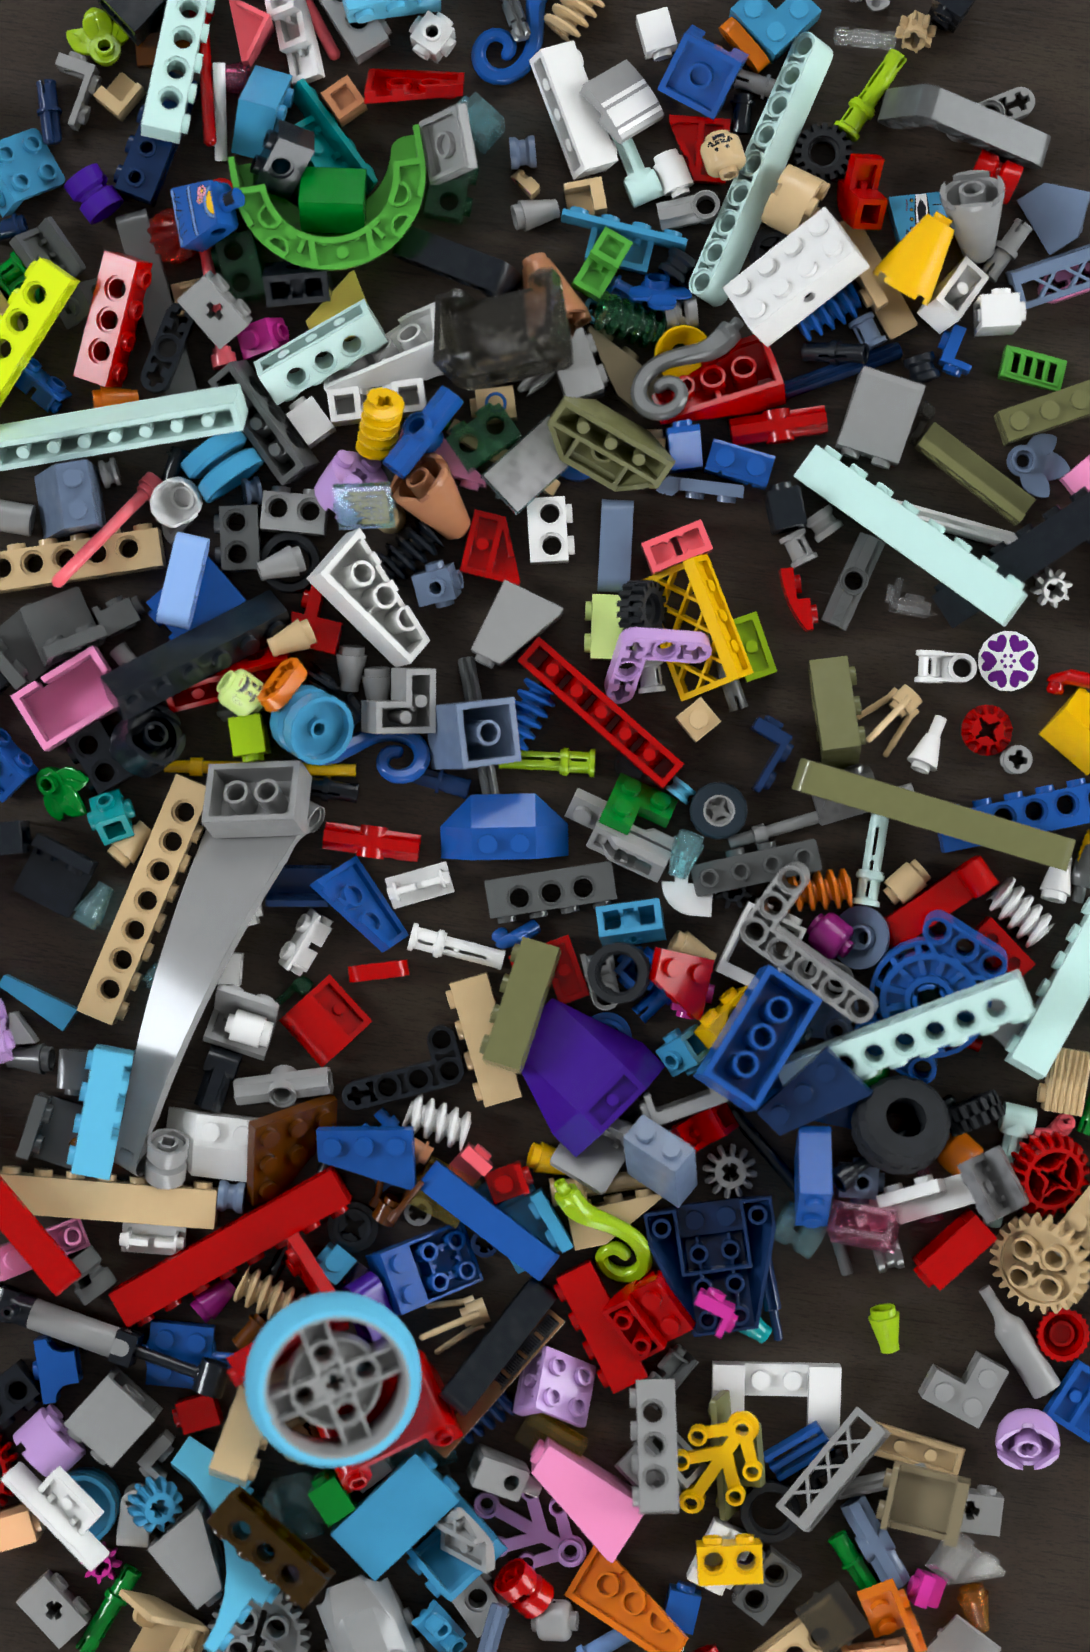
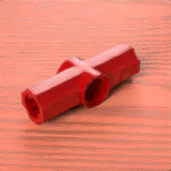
M824 405L790 410V408H777L763 411L760 415L729 419V431L732 444L744 446L766 442L767 445L794 441L798 437L828 433V421Z
M326 822L322 849L356 853V856L384 860L385 857L401 861L418 862L422 835L389 831L385 827L364 824L353 826L345 823Z

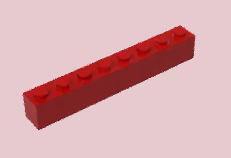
M329 1166L188 1245L184 1250L170 1255L113 1287L108 1295L127 1328L135 1323L138 1327H141L155 1318L153 1313L164 1308L167 1312L183 1302L181 1299L183 1296L189 1293L196 1296L210 1287L208 1282L217 1277L221 1281L231 1277L238 1271L236 1267L247 1261L248 1265H252L266 1256L264 1251L275 1246L276 1250L286 1246L287 1238L302 1230L304 1234H307L321 1225L319 1220L328 1215L332 1219L342 1215L349 1209L347 1205L350 1204L352 1196L336 1168Z

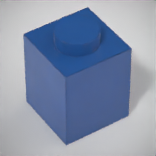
M678 1581L677 1584L669 1583L663 1610L686 1634L693 1635L702 1599L701 1590L696 1589L695 1584L686 1581Z

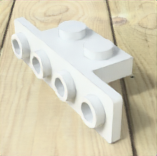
M961 1173L941 1179H934L933 1175L929 1174L915 1178V1185L903 1188L902 1183L884 1187L885 1194L876 1196V1200L870 1199L869 1204H855L854 1209L861 1233L869 1234L975 1204L976 1202L969 1188L963 1183Z
M22 1462L17 1463L1 1478V1481L89 1571H93L110 1554L106 1547L89 1531L90 1527L101 1517L104 1511L60 1466L52 1471L43 1483Z

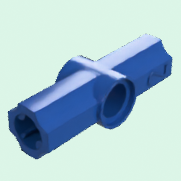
M441 386L422 412H414L406 418L402 427L404 435L384 459L383 464L395 475L405 479L424 454L432 453L441 446L444 438L442 430L463 404L460 397L450 389Z

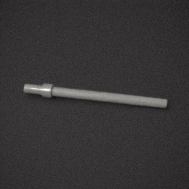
M912 783L898 786L900 788L914 791ZM816 811L766 826L764 823L752 826L749 831L729 837L728 842L731 849L754 842L756 845L769 841L768 838L818 824V816Z

